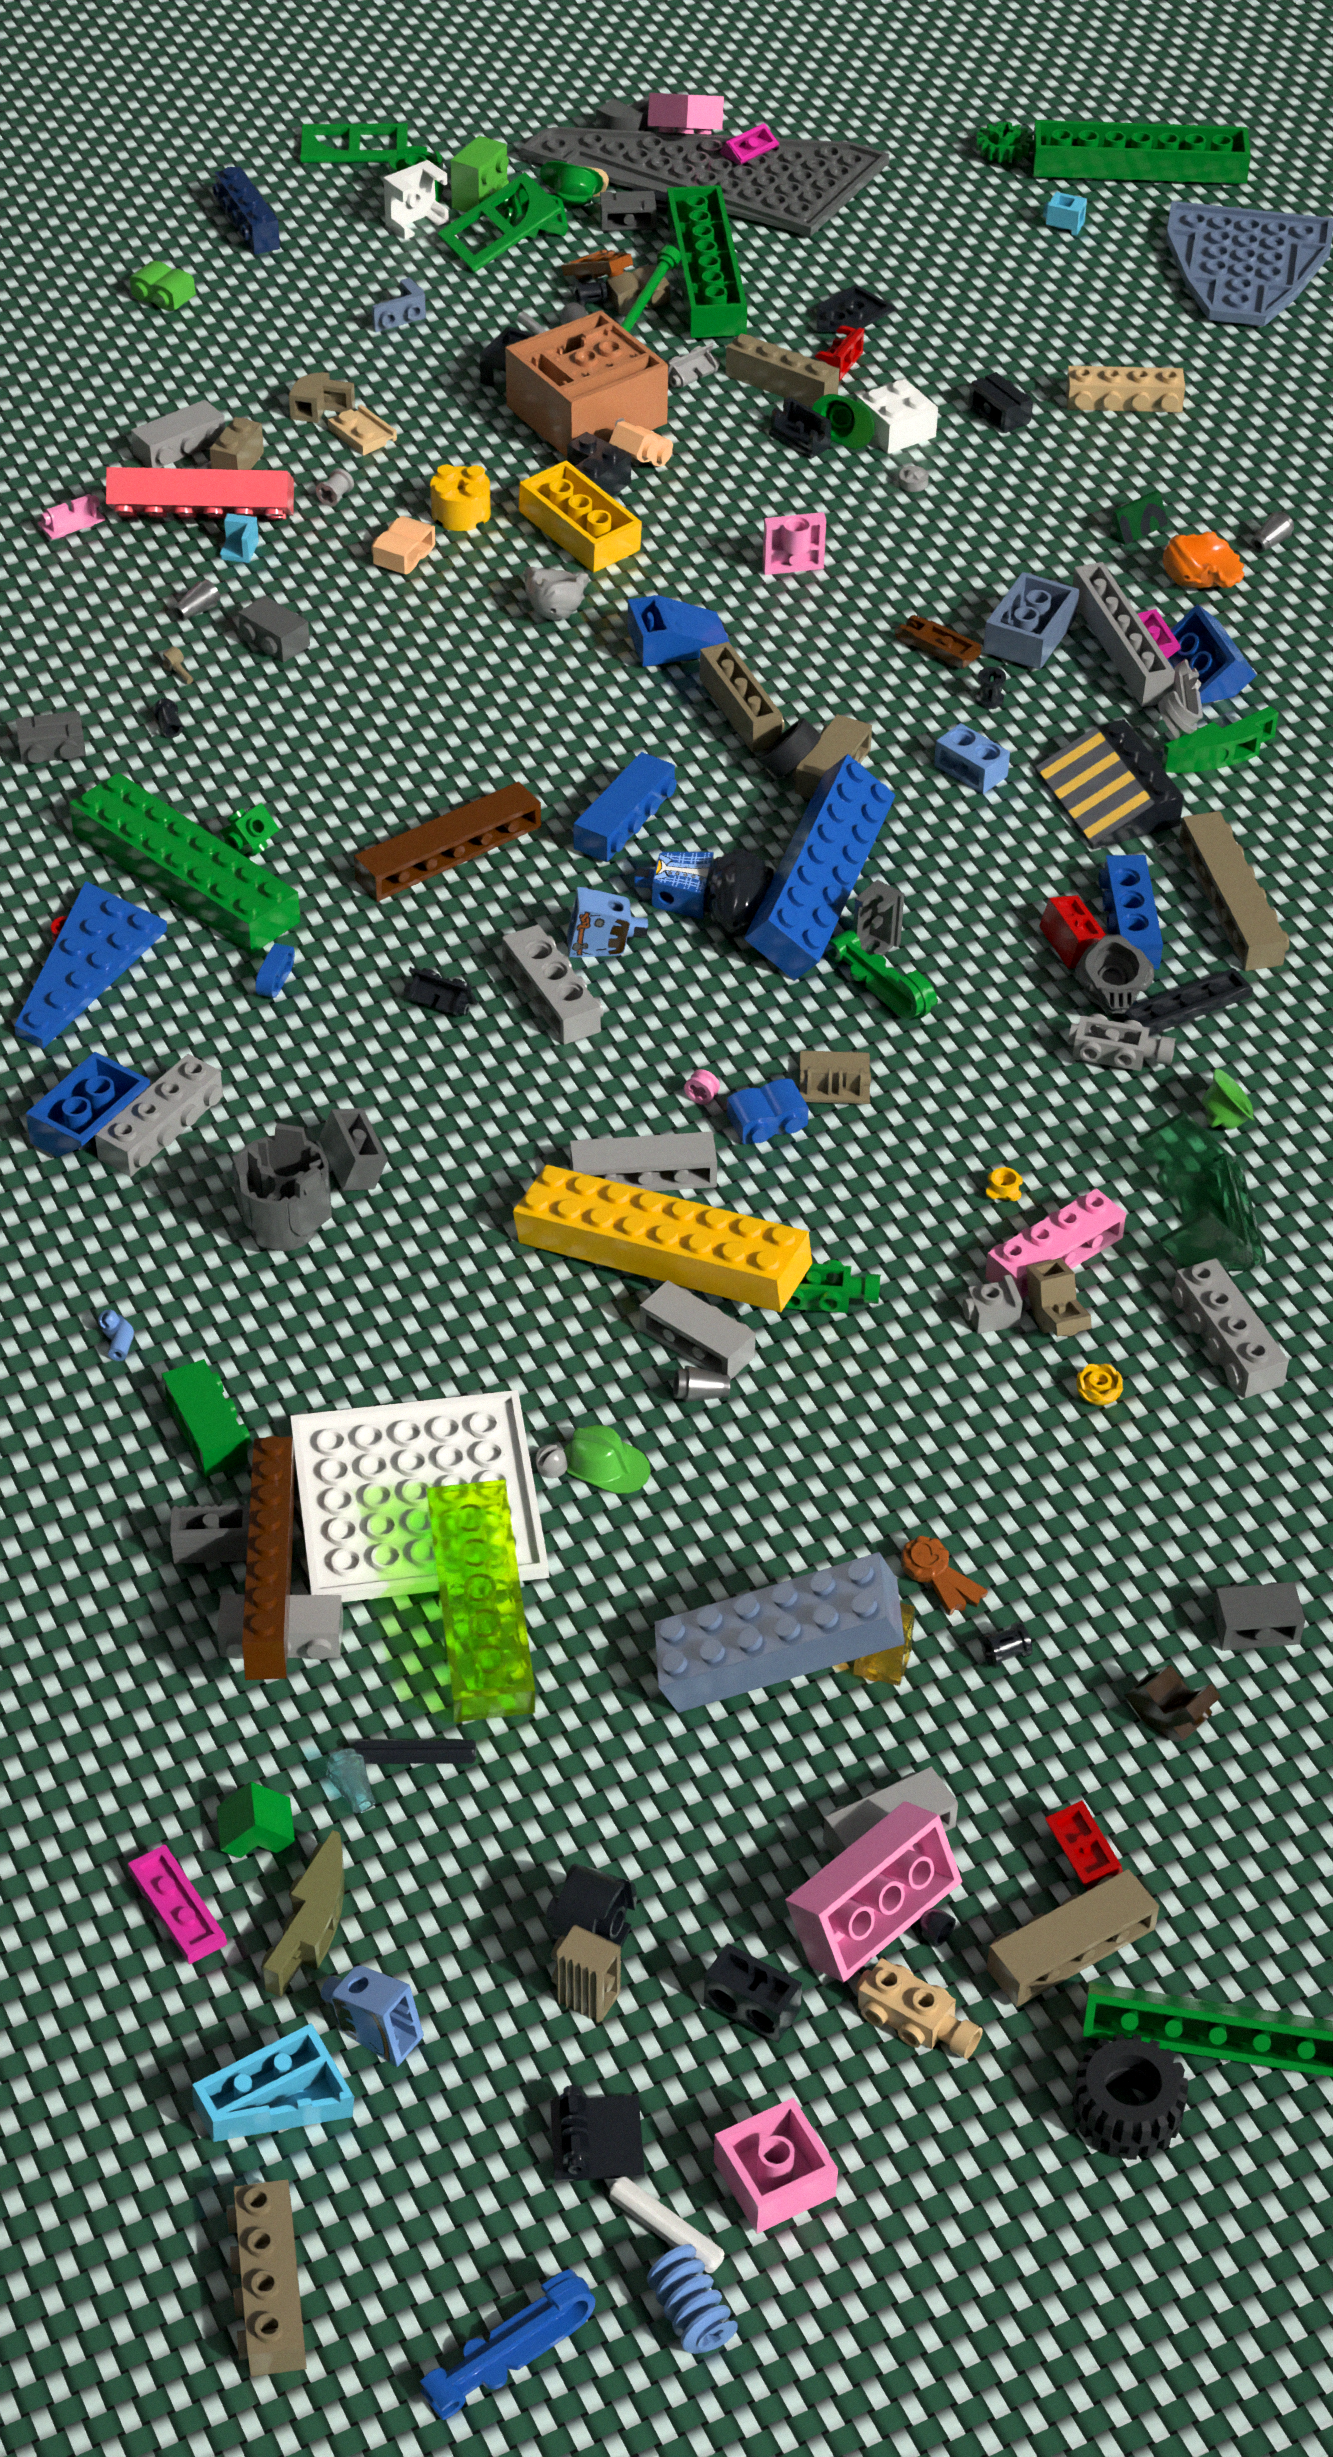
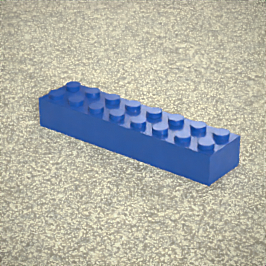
M849 754L845 755L823 774L744 937L748 943L794 981L819 963L896 796L885 784L876 779Z

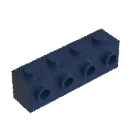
M240 166L227 167L224 170L215 172V183L212 184L214 197L254 255L280 249L278 219Z

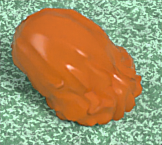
M1206 531L1200 535L1191 534L1188 536L1175 535L1170 539L1163 553L1162 562L1166 573L1181 586L1197 589L1215 586L1230 588L1236 583H1240L1245 574L1243 572L1244 564L1239 561L1240 556L1234 554L1228 542L1220 539L1215 532L1210 533Z

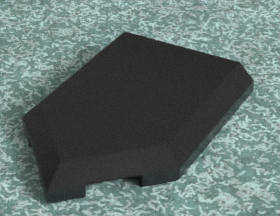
M855 284L817 305V331L821 333H838L836 330L839 326H848L855 329L859 327L865 328L894 312L896 307Z

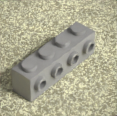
M187 1054L95 1134L98 1159L132 1177L142 1167L147 1166L151 1159L163 1148L172 1144L174 1139L188 1126H192L205 1111L220 1101L221 1097H223L221 1071Z
M1215 1258L1177 1270L1175 1286L1172 1288L1173 1300L1176 1306L1182 1308L1190 1319L1194 1332L1200 1334L1204 1339L1212 1358L1218 1360L1222 1365L1230 1384L1236 1386L1244 1398L1284 1386L1289 1360L1219 1261Z

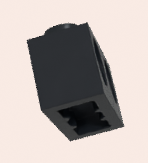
M729 1943L725 1945L705 1973L704 2003L779 2043L801 2011L802 1982Z

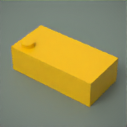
M567 460L519 482V512L593 573L640 550L642 521Z

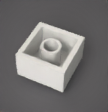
M906 379L857 396V402L865 406L873 417L875 426L872 440L887 454L936 437L938 407Z

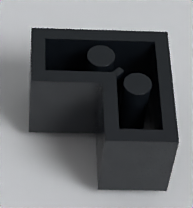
M588 432L583 433L567 445V461L611 497L631 484V453Z

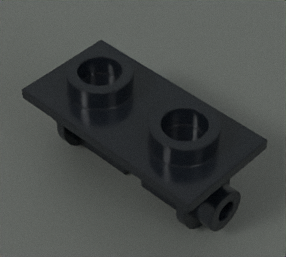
M412 967L409 968V972L414 980L412 983L408 982L403 991V994L408 996L409 1001L431 1008L435 998L439 997L435 1006L436 1009L456 1017L461 1015L467 1016L470 1010V1003L477 1005L478 1001L471 986L465 981L456 978L452 981L441 978L438 973L428 968H423L422 971Z

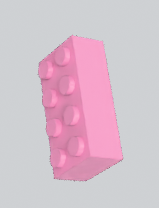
M904 1801L785 1899L810 1967L845 1982L963 1881L940 1816Z

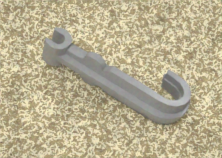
M1184 659L1173 668L1175 671L1174 690L1158 702L1161 716L1175 737H1179L1184 732L1188 734L1197 730V722L1203 717L1201 697L1198 691L1201 686V682L1197 679L1199 673L1196 668L1191 670L1187 659Z

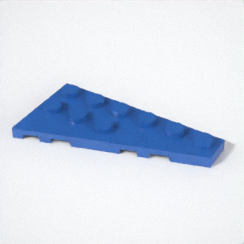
M85 881L14 1025L15 1035L44 1049L167 931V921Z

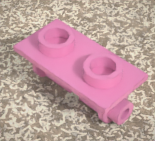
M87 494L72 500V510L70 511L66 503L45 509V513L41 514L42 521L38 522V525L53 540L105 521V517L96 508L100 506L98 497Z

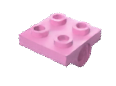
M824 512L764 518L762 568L765 575L824 569L826 517Z

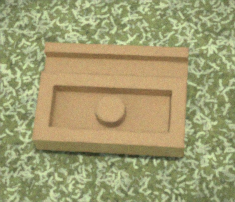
M362 404L358 406L356 411L350 409L328 419V430L363 456L385 446L388 440L393 442L397 440V431Z

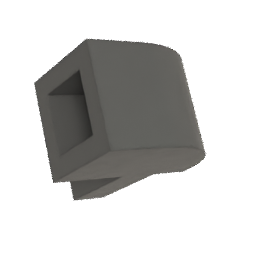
M646 96L630 106L615 99L596 109V129L645 131L649 127V97Z

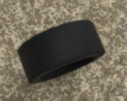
M801 718L786 729L762 755L761 762L777 778H780L796 767L813 750L821 739V734L805 718Z

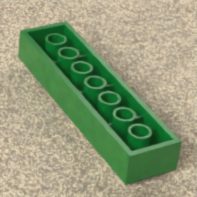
M1035 120L1032 154L1033 176L1044 179L1066 177L1071 180L1093 178L1099 181L1119 179L1121 181L1146 180L1148 182L1173 181L1175 183L1200 182L1202 184H1210L1214 182L1227 183L1229 185L1247 184L1251 157L1248 127Z
M721 185L667 188V221L672 246L678 249L682 255L677 265V272L690 337L707 339L720 336L732 338L739 336L741 333L747 335V302Z
M116 773L69 803L72 828L75 835L249 954H254L301 922L298 891L121 773Z

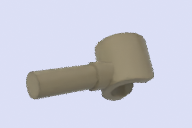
M175 646L165 651L163 656L166 659L163 660V668L167 671L173 669L187 684L192 683L193 678L180 664L184 661L182 652Z

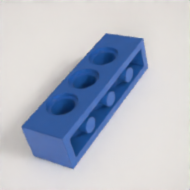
M1106 855L1105 868L1099 869L1098 882L1099 889H1105L1102 896L1103 911H1109L1106 919L1107 933L1123 936L1131 945L1140 949L1145 954L1147 959L1154 965L1153 969H1159L1163 942L1146 855Z

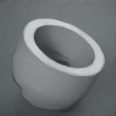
M548 1444L541 1447L537 1452L536 1465L540 1475L545 1478H557L565 1473L568 1462L562 1448L555 1444Z

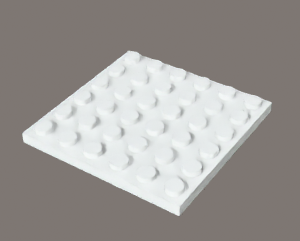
M518 1390L290 1416L311 1595H341L342 1602L549 1578V1566Z

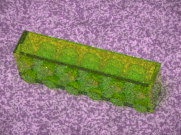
M506 1480L426 1488L427 1515L454 1723L535 1713V1684Z

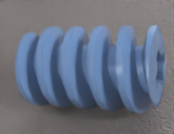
M685 2244L669 2251L653 2265L647 2276V2283L653 2291H656V2300L664 2307V2314L672 2322L675 2334L681 2337L683 2349L687 2353L699 2354L714 2350L727 2343L737 2331L738 2323L736 2321L725 2322L730 2316L731 2311L726 2305L717 2306L722 2299L721 2293L718 2290H709L714 2280L708 2274L701 2275L705 2269V2264L700 2259L692 2260L697 2250L692 2244Z

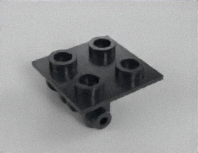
M569 2085L563 2089V2094L560 2095L559 2100H550L555 2182L645 2177L639 2095L586 2098V2095L581 2092L579 2086Z

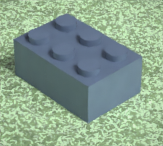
M1022 572L986 621L983 652L1040 670L1076 620L1079 589Z

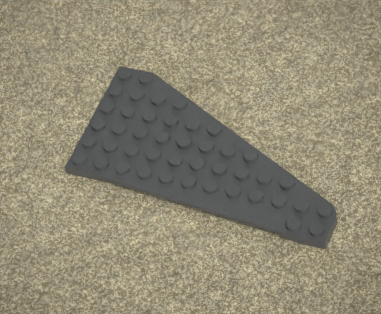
M571 127L544 129L521 147V157L531 160L533 163L545 164L549 161H560L576 166L602 169L608 175L609 182L633 189L637 187L667 194V188L721 185L727 214L773 225L777 228H784L801 236L811 237L889 164L890 154L854 142L776 138L779 142L778 147L739 165L720 153L725 142L736 136Z

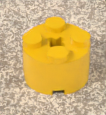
M446 464L438 467L437 473L430 482L432 519L435 522L436 520L442 522L443 528L452 531L473 530L476 528V524L483 520L485 524L491 516L490 480L485 474V469L478 465L453 467Z

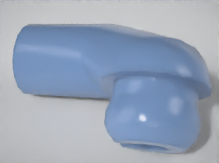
M105 1310L99 1315L98 1324L103 1327V1332L112 1340L108 1355L115 1361H123L127 1357L134 1336L133 1327L121 1315L116 1314L114 1310Z

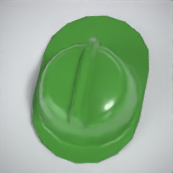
M1215 1069L1213 1072V1082L1201 1099L1203 1106L1208 1112L1206 1117L1208 1124L1211 1127L1220 1124L1228 1130H1233L1250 1119L1254 1121L1252 1104L1247 1095L1227 1073L1220 1069Z
M597 1424L585 1428H576L573 1433V1440L564 1449L568 1462L567 1473L605 1491L615 1494H629L641 1489L648 1482L651 1470L645 1455L635 1447L622 1442L616 1431L606 1425Z

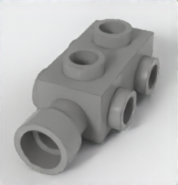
M1092 1014L1090 1017L1081 1016L1079 1024H1071L1068 1044H1074L1072 1059L1141 1071L1144 1057L1156 1059L1158 1064L1171 1066L1176 1038L1162 1036L1161 1039L1148 1037L1149 1028L1142 1027L1138 1021L1127 1020L1124 1023L1109 1021L1101 1014Z

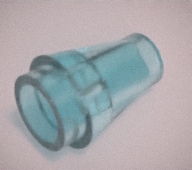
M353 1748L338 1751L329 1757L326 1761L328 1769L326 1776L348 1802L354 1813H361L370 1809L376 1800L371 1791L364 1757L357 1754Z

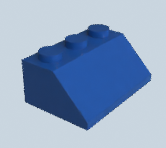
M1198 604L1171 629V632L1180 644V650L1167 660L1172 668H1174L1184 659H1187L1191 670L1197 669L1199 673L1197 679L1201 682V686L1198 689L1201 704L1235 697L1257 676L1219 620Z
M94 1052L26 1112L30 1143L57 1158L81 1148L151 1085L150 1079Z

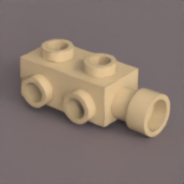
M883 1958L880 1959L872 1971L867 1969L857 1983L858 2008L861 2009L862 2016L870 2024L881 2027L884 2023L898 2030V2035L903 2042L914 2048H918L923 2044L933 2049L940 2039L950 2045V2051L964 2059H968L975 2051L981 2039L983 2029L967 2019L960 2021L955 2018L956 1999L951 1997L944 1988L938 1985H930L915 1977L906 1967L899 1964L894 1965Z

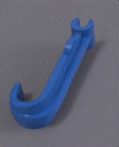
M573 2269L559 2273L541 2285V2289L546 2294L544 2297L536 2300L492 2330L489 2343L480 2338L468 2341L463 2349L464 2360L447 2372L444 2368H437L424 2376L420 2381L424 2388L420 2392L441 2420L448 2419L456 2414L466 2401L465 2396L479 2386L484 2385L491 2390L501 2388L508 2379L507 2369L520 2370L579 2329L591 2316L595 2308L596 2300L590 2292L586 2281L582 2277H578Z

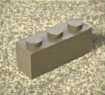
M837 714L829 725L826 724L824 726L818 744L794 767L792 777L795 779V794L812 799L823 774L847 754L861 764L871 750L872 725Z

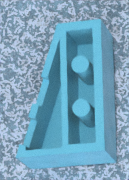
M312 2023L192 2084L193 2106L213 2142L353 2117L354 2095Z

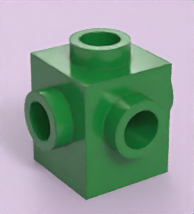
M261 802L246 811L241 807L226 818L229 824L219 831L227 845L242 855L250 852L253 857L269 846L266 840L280 829Z

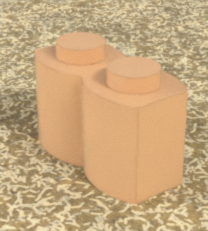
M625 421L616 424L609 441L610 444L631 453L632 458L658 467L665 465L672 455L673 443L671 440L642 426H634Z
M400 516L390 523L387 531L374 539L371 546L373 564L402 574L410 573L417 566L419 560L425 558L435 546V526L406 516Z

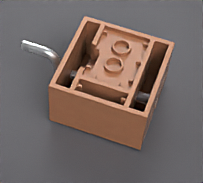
M602 310L548 331L526 312L518 314L517 321L535 336L505 347L507 407L565 457H567V445L585 432L593 434L609 443L616 424L621 421L628 422L634 426H642L650 431L667 424L668 364Z

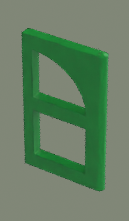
M408 123L302 124L301 163L389 162V157L391 155L393 157L396 156L397 150H360V135L397 134V150L408 146ZM314 135H349V150L328 147L319 142Z
M524 172L437 234L439 239L475 273L560 214L562 208ZM523 188L529 197L528 211L523 220L516 227H513L495 207ZM484 216L503 236L476 255H473L455 235Z

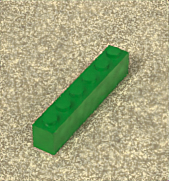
M1089 1982L1083 2021L1084 2037L1105 2038L1106 2040L1113 2041L1114 2035L1123 2034L1125 2039H1132V2034L1142 2035L1141 2041L1149 2043L1152 2038L1160 2042L1159 2049L1166 2050L1169 2048L1171 2051L1333 2077L1332 2020Z

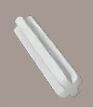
M620 2177L612 2185L609 2197L614 2203L674 2248L685 2244H692L697 2250L692 2260L700 2259L705 2264L704 2271L713 2273L724 2260L723 2249L630 2179Z

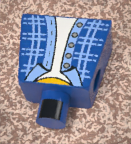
M662 852L659 854L656 869L637 867L635 887L652 889V905L655 908L703 919L709 896L707 876L709 868L713 865L714 852Z

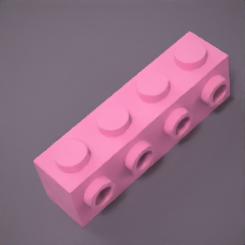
M1096 1188L1084 1196L1077 1197L1071 1204L1061 1210L1050 1213L1044 1220L1034 1226L1021 1230L1017 1236L1007 1242L994 1246L988 1252L985 1278L991 1283L1003 1281L1004 1276L1011 1275L1021 1299L1028 1296L1026 1266L1061 1258L1071 1269L1123 1238L1126 1213Z

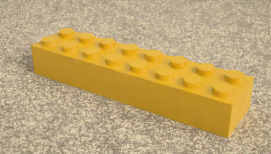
M551 1165L544 1167L513 1210L518 1241L521 1244L664 1282L669 1280L675 1285L777 1312H782L812 1265L809 1231Z

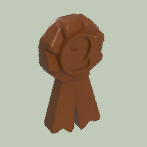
M920 1535L904 1545L901 1553V1567L912 1580L931 1583L949 1616L955 1610H965L966 1601L972 1606L977 1607L980 1599L987 1596V1589L948 1566L949 1551L942 1545L939 1539Z

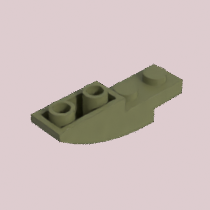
M332 1830L324 1844L319 1843L315 1847L311 1855L310 1866L303 1876L298 1875L293 1881L289 1891L293 1914L288 1918L283 1929V1937L276 1948H269L263 1958L261 1970L264 1972L266 1991L279 1997L283 1995L302 1964L318 1970L336 1933L342 1912L345 1881L341 1836L337 1831Z

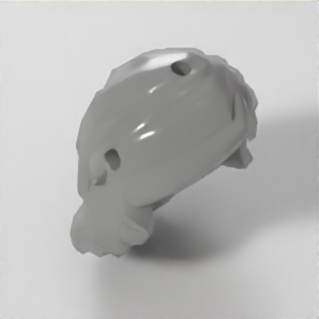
M525 567V571H523L526 582V596L529 598V602L534 610L541 617L554 621L562 618L567 619L576 611L582 600L585 599L583 591L590 579L587 573H580L576 576L564 570H547L544 568L537 570L535 567Z

